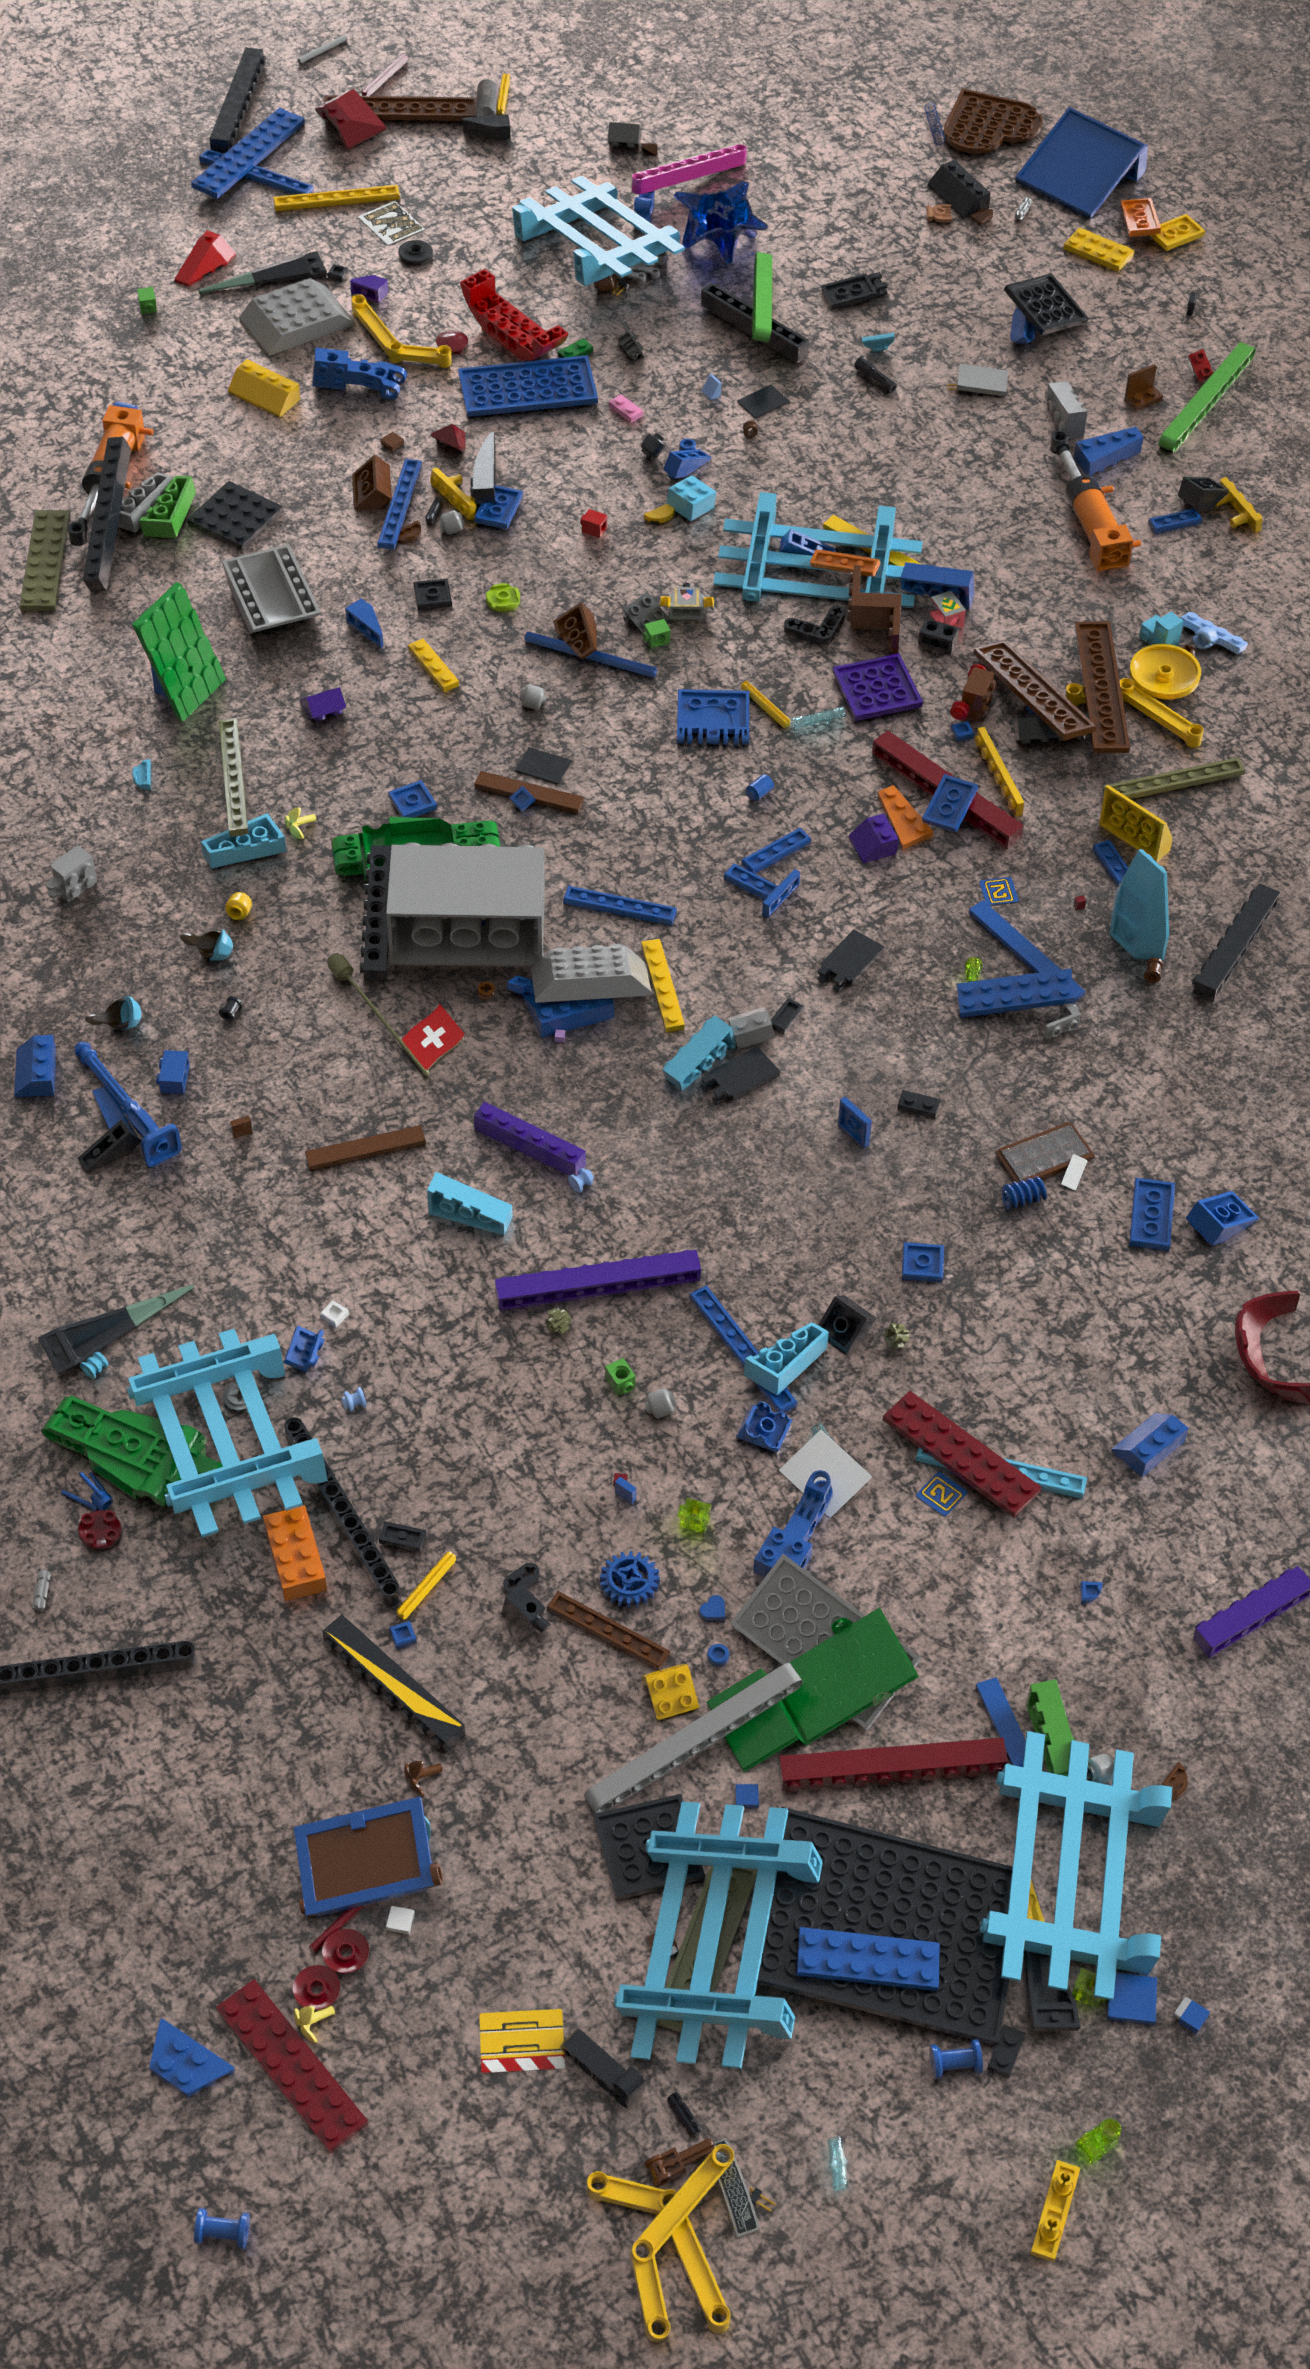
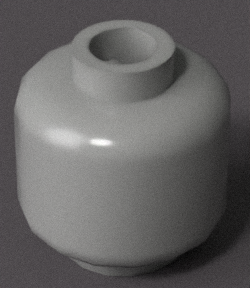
M455 510L442 514L440 516L441 521L438 522L441 531H445L447 535L460 532L463 529V525H465L460 512Z
M528 684L522 688L519 701H521L523 707L538 710L540 705L544 706L547 696L544 695L543 688Z
M665 1388L649 1393L647 1395L648 1402L644 1403L647 1413L653 1414L657 1419L672 1414L674 1407L677 1406L672 1391L668 1392Z
M1099 1754L1089 1758L1086 1780L1101 1784L1112 1782L1114 1760L1106 1754Z

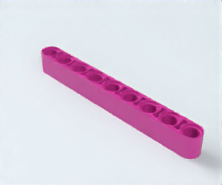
M742 144L733 145L635 173L632 175L631 191L634 194H644L744 165L746 163L747 147Z

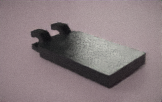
M877 272L870 275L864 273L821 285V291L830 308L834 310L874 299L877 296L888 295L886 290L888 286L886 282L881 281V273Z
M853 929L821 962L817 980L824 983L831 974L835 975L836 977L833 982L836 984L833 985V989L839 992L846 986L847 982L853 985L884 952L885 946Z
M756 1046L711 1070L709 1074L701 1078L703 1083L700 1087L706 1092L717 1085L720 1086L713 1090L715 1096L712 1097V1100L716 1104L727 1100L729 1097L734 1101L779 1077L780 1070Z

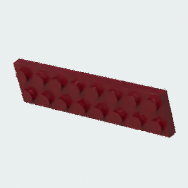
M912 1391L906 1393L883 1415L882 1421L1013 1518L1041 1492L1042 1487Z
M255 1979L215 2007L217 2013L329 2154L368 2124L366 2117Z

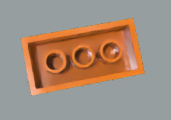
M306 1506L264 1515V1527L284 1601L327 1591L326 1577Z

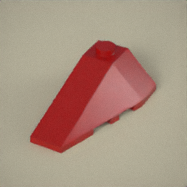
M207 230L197 240L174 281L190 286L202 279L204 274L215 272V268L220 265H227L236 256V253L221 235Z

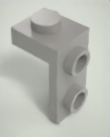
M1073 1003L1062 1004L1060 1014L1063 1018L1045 1026V1039L1057 1037L1061 1033L1072 1031L1079 1027L1081 1014L1076 1005Z

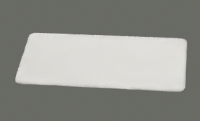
M1073 1154L1061 1184L1076 1190L1087 1160Z

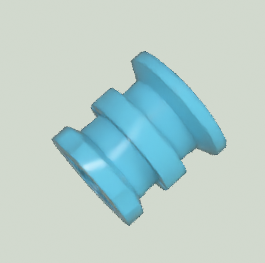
M95 1352L93 1357H89L86 1363L82 1362L80 1367L86 1376L94 1380L96 1373L102 1372V1368H106L109 1364L101 1353Z

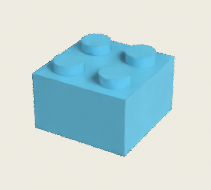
M691 475L668 489L667 504L675 508L676 512L692 521L714 508L716 491Z

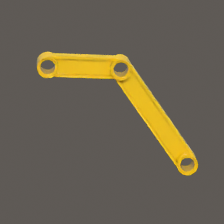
M354 295L351 298L353 315L358 317L385 351L390 362L411 361L437 364L442 368L451 366V348L449 346L442 345L434 348L402 345L369 306L365 296Z
M1129 678L1120 679L1123 702H1128L1185 740L1188 747L1197 748L1201 745L1204 732L1201 725L1192 724L1135 686L1133 680ZM1077 683L1068 684L1065 697L1075 706H1078L1080 703H1086L1083 685Z
M720 2144L713 2149L630 2249L629 2256L635 2276L645 2325V2334L654 2343L663 2341L670 2331V2323L667 2317L655 2254L732 2163L734 2152L726 2144ZM716 2153H724L727 2156V2162L720 2163L716 2159ZM642 2246L646 2248L648 2256L646 2258L638 2257L635 2251L637 2247ZM653 2323H659L663 2326L664 2333L662 2335L653 2333L651 2329Z
M600 2171L593 2172L587 2179V2193L592 2200L605 2201L657 2215L664 2209V2202L670 2201L677 2193V2191L672 2189L664 2190L608 2176ZM601 2183L604 2185V2188L595 2190L592 2185ZM687 2216L670 2237L706 2318L709 2329L714 2333L721 2334L729 2328L730 2310L724 2301ZM720 2314L725 2317V2321L718 2323L712 2317Z

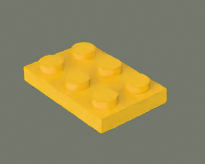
M1184 214L1160 224L1161 234L1150 235L1168 251L1205 236V230L1189 215Z

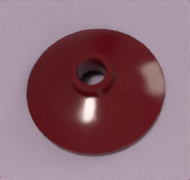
M337 1930L329 1935L323 1944V1960L327 1967L336 1973L349 1974L356 1972L364 1966L369 1957V1944L366 1938L356 1930ZM345 1952H349L350 1956L343 1957L342 1954Z
M313 1965L303 1969L296 1976L293 1983V1995L297 2003L302 2007L313 2006L315 2007L314 2011L323 2010L331 2006L337 2000L340 1993V1981L337 1974L329 1967L323 1965ZM315 1989L321 1990L319 1994L313 1993Z

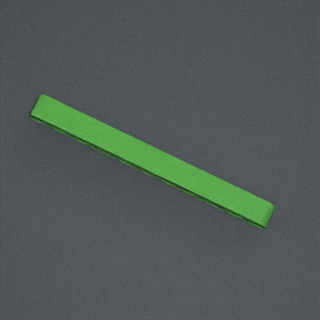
M756 252L753 275L752 339L769 343L772 329V255Z
M1240 342L1163 432L1158 446L1175 452L1251 362L1256 348Z

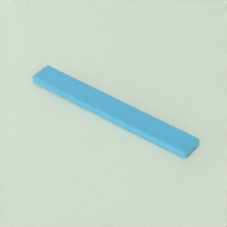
M918 1449L916 1461L945 1467L922 1449ZM1004 1459L1040 1485L1042 1490L1083 1499L1088 1477Z

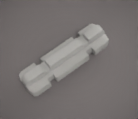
M1025 197L1023 199V202L1015 212V219L1022 220L1032 204L1031 198Z
M41 1570L37 1575L38 1582H36L32 1609L38 1612L45 1609L46 1601L44 1599L47 1598L48 1581H50L51 1577L49 1571Z

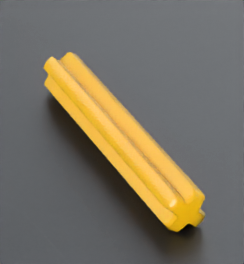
M503 73L501 77L496 113L498 115H503L505 111L510 75L508 73Z
M744 681L741 683V689L749 691V697L783 728L790 726L791 720L750 682Z
M449 1551L446 1552L396 1610V1615L399 1618L405 1620L456 1561L454 1554Z

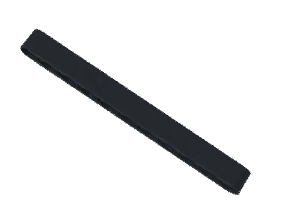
M292 1417L286 1420L284 1424L285 1436L290 1446L313 1439L301 1419ZM324 1459L328 1481L312 1484L381 1602L387 1607L396 1606L401 1599L399 1583Z
M179 1641L0 1666V1695L189 1669L197 1663L196 1651L192 1642Z

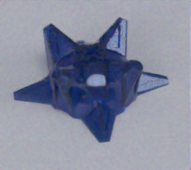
M742 181L727 190H719L716 193L710 194L706 192L696 194L676 191L673 196L689 209L682 245L688 249L698 242L707 239L715 243L726 264L733 263L739 236L744 235L748 238H755L758 235L757 230L765 231L769 227V225L753 214L749 201L746 199L749 183Z

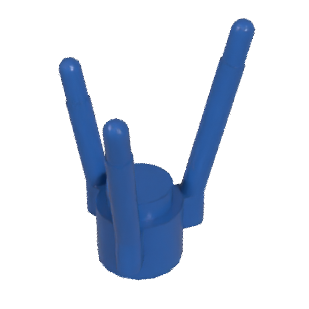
M82 1472L79 1473V1476L94 1491L90 1497L92 1503L64 1490L61 1491V1494L91 1508L93 1511H98V1509L106 1511L113 1503L112 1496L105 1490L92 1472L89 1475L96 1486Z

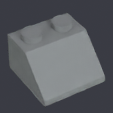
M765 1007L728 1018L738 1049L775 1038L772 1023Z

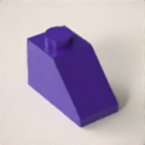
M376 275L353 278L350 280L351 294L363 295L367 300L380 303L388 294V280Z

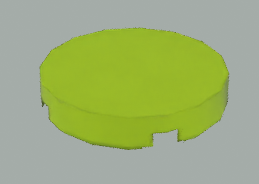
M499 583L490 587L489 591L487 590L486 603L495 611L507 612L519 605L520 592L515 586L513 588L510 584Z

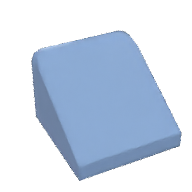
M710 374L702 388V392L710 400L721 396V382L714 375Z

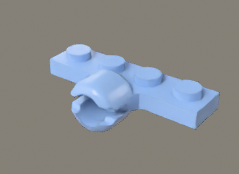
M1188 612L1180 618L1184 621L1183 625L1195 631L1196 635L1193 636V642L1199 649L1204 650L1214 644H1219L1239 654L1248 645L1241 637L1228 633L1226 629L1213 625L1211 621L1203 620L1195 613Z

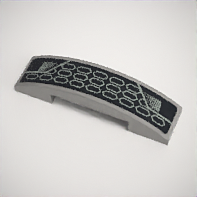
M727 2139L713 2143L715 2147L720 2144L730 2146ZM716 2153V2159L720 2163L727 2162V2156L724 2153ZM734 2156L732 2163L717 2182L728 2209V2216L734 2233L738 2239L760 2231V2227L746 2183Z

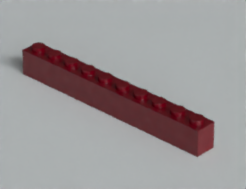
M888 730L873 741V755L931 796L934 795L944 774L954 777L937 763L928 759L924 754L918 752L910 744H907ZM976 792L964 819L1003 847L1009 849L1022 838L1024 825Z
M1004 1737L783 1755L779 1756V1773L782 1791L796 1792L800 1789L809 1788L819 1790L823 1787L842 1788L845 1785L865 1786L869 1783L888 1784L893 1781L906 1783L917 1779L930 1781L941 1777L953 1779L957 1776L968 1775L969 1777H976L980 1774L989 1773L991 1775H998L999 1771H1003L1005 1764H1008Z

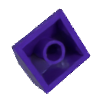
M340 687L299 699L308 718H315V721L325 719V715L332 713V716L343 713L342 709L347 708Z
M884 813L866 818L849 834V839L862 863L897 854L898 837Z

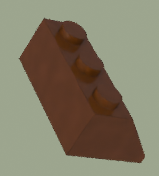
M373 455L352 474L355 510L381 509L392 500L390 465L376 455Z

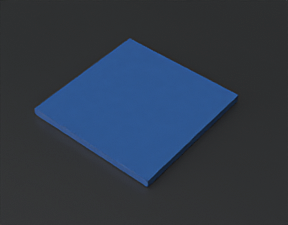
M1068 107L1015 176V180L1092 218L1145 149V144Z

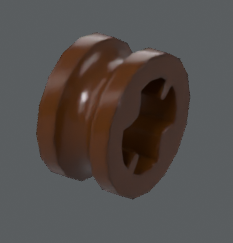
M755 421L745 422L743 424V434L748 438L755 437L758 434L757 423Z
M490 982L480 983L478 985V997L482 1000L492 999L495 994V986Z

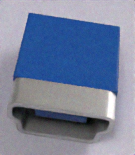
M1185 1997L1173 2016L1179 2020L1178 2023L1197 2035L1209 2017L1210 2011Z

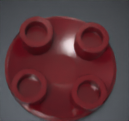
M448 330L437 336L436 345L438 347L442 345L449 346L451 352L461 354L468 345V337L463 332Z
M111 1510L85 1513L82 1515L78 1526L80 1540L85 1545L95 1549L107 1548L113 1545L119 1539L122 1531L119 1519Z

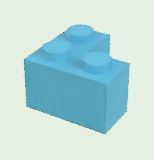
M1169 612L1161 618L1155 615L1141 624L1139 637L1149 645L1170 644L1179 647L1184 621L1173 612Z

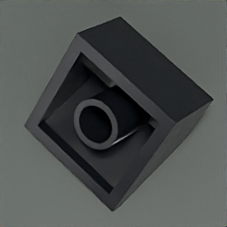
M1183 477L1178 497L1183 499L1184 503L1192 505L1195 510L1203 511V509H1212L1229 493V489L1210 477Z
M845 1295L834 1296L818 1326L829 1332L828 1341L844 1352L849 1353L868 1334L877 1317Z

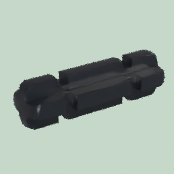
M437 496L434 498L425 517L427 523H434L443 505L442 497L439 498Z
M674 2092L668 2096V2104L671 2108H674V2113L682 2125L687 2128L686 2131L690 2137L699 2135L702 2128L694 2120L695 2117L685 2102L682 2103L683 2099L679 2093Z

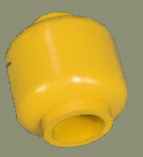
M233 893L225 906L227 915L235 920L245 919L252 908V901L245 893Z

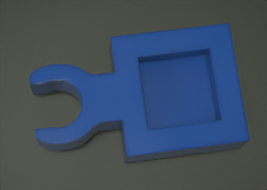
M515 976L507 982L508 990H512L517 994L529 992L534 995L533 981L531 979Z

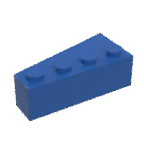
M1132 427L1077 441L1074 459L1085 475L1093 476V473H1100L1110 465H1117V462L1120 460L1125 461L1141 453L1143 435L1137 427Z
M905 562L900 577L901 590L921 596L927 594L930 597L952 591L964 608L970 610L975 595L973 571Z

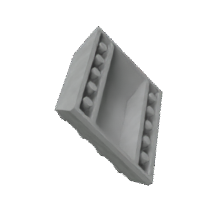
M311 278L253 298L239 316V320L268 356L356 325L355 321L328 288Z
M289 544L222 561L230 591L249 633L321 615V611Z
M613 944L609 947L595 945L592 948L576 946L573 949L555 948L554 950H549L531 968L536 1003L652 995L645 962L627 946Z

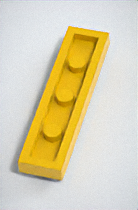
M424 638L408 644V650L443 692L459 686V680Z

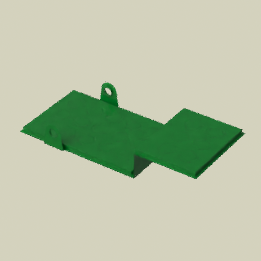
M880 1607L854 1623L847 1618H840L833 1622L831 1628L834 1635L789 1662L803 1681L801 1687L724 1736L743 1772H746L798 1739L804 1744L809 1745L872 1705L876 1706L890 1698L895 1691L919 1677ZM760 1668L706 1701L710 1710H713L768 1674Z

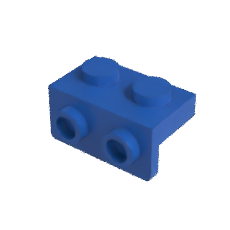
M297 1326L293 1332L283 1363L305 1373L310 1367H315L319 1358L316 1355L317 1351L322 1348L325 1340L322 1338L324 1331L320 1329L316 1334Z

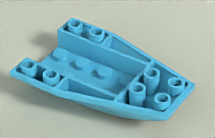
M1140 849L1116 889L1111 915L1110 936L1134 958L1148 960L1155 957L1163 961L1169 938L1167 871L1154 861L1149 854Z

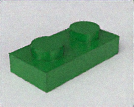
M583 338L559 350L558 357L586 356L594 352V346Z

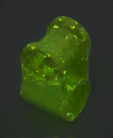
M1105 2119L1091 2131L1081 2136L1075 2143V2146L1084 2151L1089 2157L1090 2164H1094L1118 2144L1122 2131L1121 2125L1115 2119ZM1106 2129H1110L1114 2131L1116 2135L1113 2137H1109L1105 2135L1103 2131Z

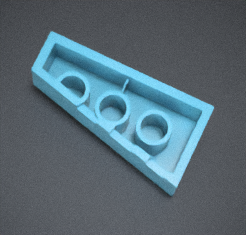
M268 813L248 821L249 834L230 837L229 830H226L201 841L203 857L211 868L283 853L286 852L285 836Z
M715 1015L703 1024L701 1030L693 1034L690 1041L678 1050L677 1055L665 1064L663 1068L665 1079L684 1091L700 1077L702 1070L708 1071L715 1059L719 1058L721 1060L726 1056L725 1051L727 1049L733 1050L737 1046L732 1027Z
M435 1172L427 1189L428 1211L430 1215L500 1235H505L513 1218L511 1204L438 1172Z
M813 1322L791 1333V1336L787 1339H780L776 1341V1345L768 1349L766 1347L761 1349L759 1354L754 1357L750 1355L745 1358L744 1376L778 1395L827 1349L829 1332Z

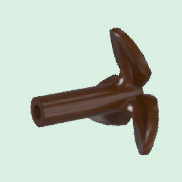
M414 1761L409 1766L408 1763L404 1764L405 1779H409V1786L416 1795L420 1797L425 1796L417 1782L421 1778L441 1773L443 1768L440 1763L423 1768V1761Z

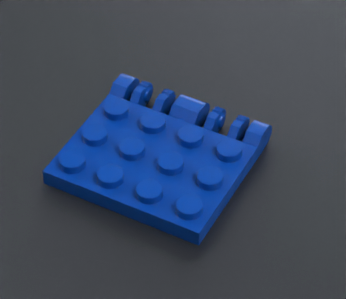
M678 689L677 744H684V733H687V744L692 742V733H699L698 744H703V733L707 734V744H719V735L723 734V745H727L728 734H735L734 744L739 745V734H742V745H749V691Z

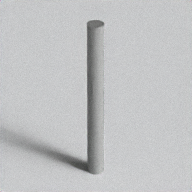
M343 35L298 58L297 61L299 64H302L347 41L348 38L346 35Z

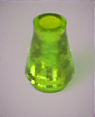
M969 957L964 963L966 982L978 981L983 968L982 960L978 957Z

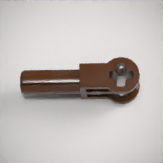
M707 2138L679 2153L674 2147L662 2154L649 2158L644 2163L646 2169H649L652 2175L654 2187H662L686 2174L685 2166L709 2155L715 2146L712 2140Z

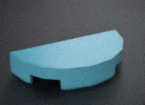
M894 333L862 337V342L865 347L872 349V351L880 352L888 349V346L894 342L895 336Z
M150 759L141 761V764L137 767L135 766L132 771L134 783L146 790H151Z

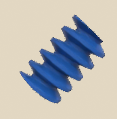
M1038 1176L1033 1177V1179L1029 1178L1025 1181H1018V1183L1013 1182L1010 1185L1005 1184L1002 1187V1200L1007 1210L1010 1209V1203L1016 1208L1018 1206L1017 1201H1019L1021 1206H1024L1025 1199L1028 1204H1032V1198L1036 1202L1040 1201V1196L1043 1200L1047 1199L1045 1185Z

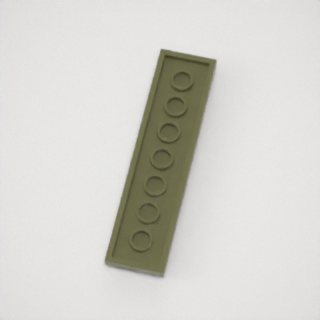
M35 510L19 605L20 610H56L70 520L69 510Z
M713 1866L710 1867L666 1988L690 1990ZM732 1869L709 1992H715L756 1882L758 1869ZM658 2019L657 2025L681 2033L683 2021Z

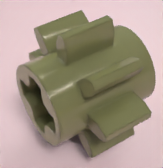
M554 1308L547 1313L549 1317L545 1322L551 1332L562 1334L570 1329L568 1325L571 1322V1317L565 1309Z
M891 1323L890 1328L885 1330L884 1341L889 1343L890 1348H904V1344L909 1342L910 1331L904 1329L905 1324Z

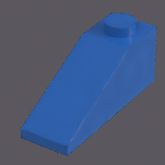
M700 449L673 451L669 453L663 471L667 472L668 476L673 479L686 477L710 461L711 456Z
M790 529L781 538L779 552L813 556L816 549L835 552L836 548Z
M361 598L346 607V621L382 648L383 633L372 605Z

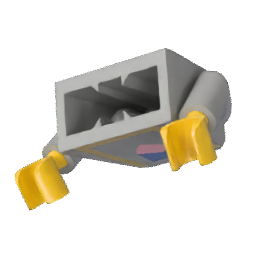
M686 582L681 587H675L673 593L668 596H661L660 606L670 608V619L703 620V608L714 607V597H705L704 594L700 593L698 587H692L690 583Z

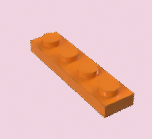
M816 549L810 560V565L815 568L846 573L854 572V565H861V575L874 577L880 566V561L874 558Z

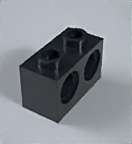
M926 618L919 631L918 645L951 654L958 641L959 627Z

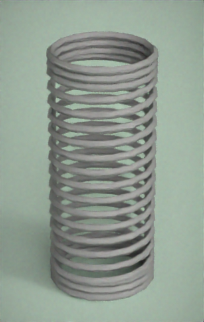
M484 79L478 83L476 117L496 115L497 86L490 79Z

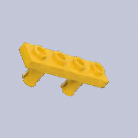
M438 468L432 469L430 484L468 520L474 519L476 511L474 497H471V495L467 496L457 487L462 485V476L457 474L447 477Z
M1226 477L1220 479V484L1229 489V493L1214 507L1217 508L1229 502L1239 513V515L1230 518V525L1233 529L1247 523L1255 533L1261 531L1263 522L1261 514L1257 513L1252 504L1246 501L1244 495L1235 488L1233 482H1230Z
M1057 2160L1030 2255L1055 2262L1080 2167Z

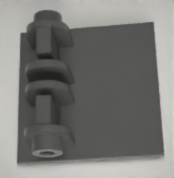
M618 318L626 332L618 336L619 344L631 359H636L640 354L644 358L645 356L642 353L643 347L639 341L636 342L638 339L633 331H629L631 329L626 321L622 322Z
M648 592L622 609L625 612L623 616L624 621L633 622L642 633L644 632V624L661 619L665 621L669 619Z

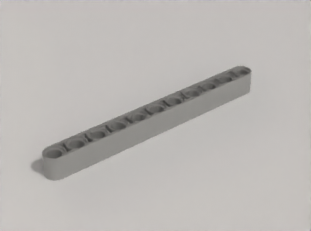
M790 1663L780 1666L590 1787L584 1794L585 1799L595 1814L609 1811L799 1689L803 1684L802 1679Z

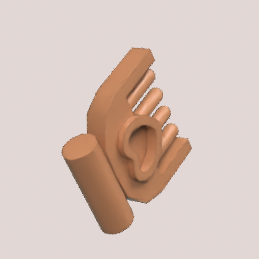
M939 204L933 208L931 205L926 206L927 221L934 219L936 222H952L951 204Z

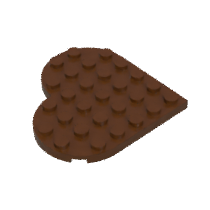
M962 88L944 124L943 133L946 142L957 151L977 155L997 149L1003 141L1015 144L1035 138L1042 129L1043 117L1041 113L1039 114L1034 106L1026 102Z

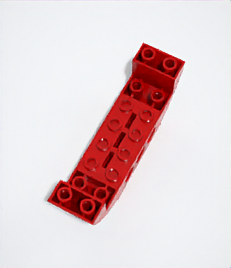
M483 269L460 281L465 301L471 313L480 324L481 329L522 362L525 360H535L566 341L569 333L562 327L557 325L545 331L497 294L495 276L488 270Z

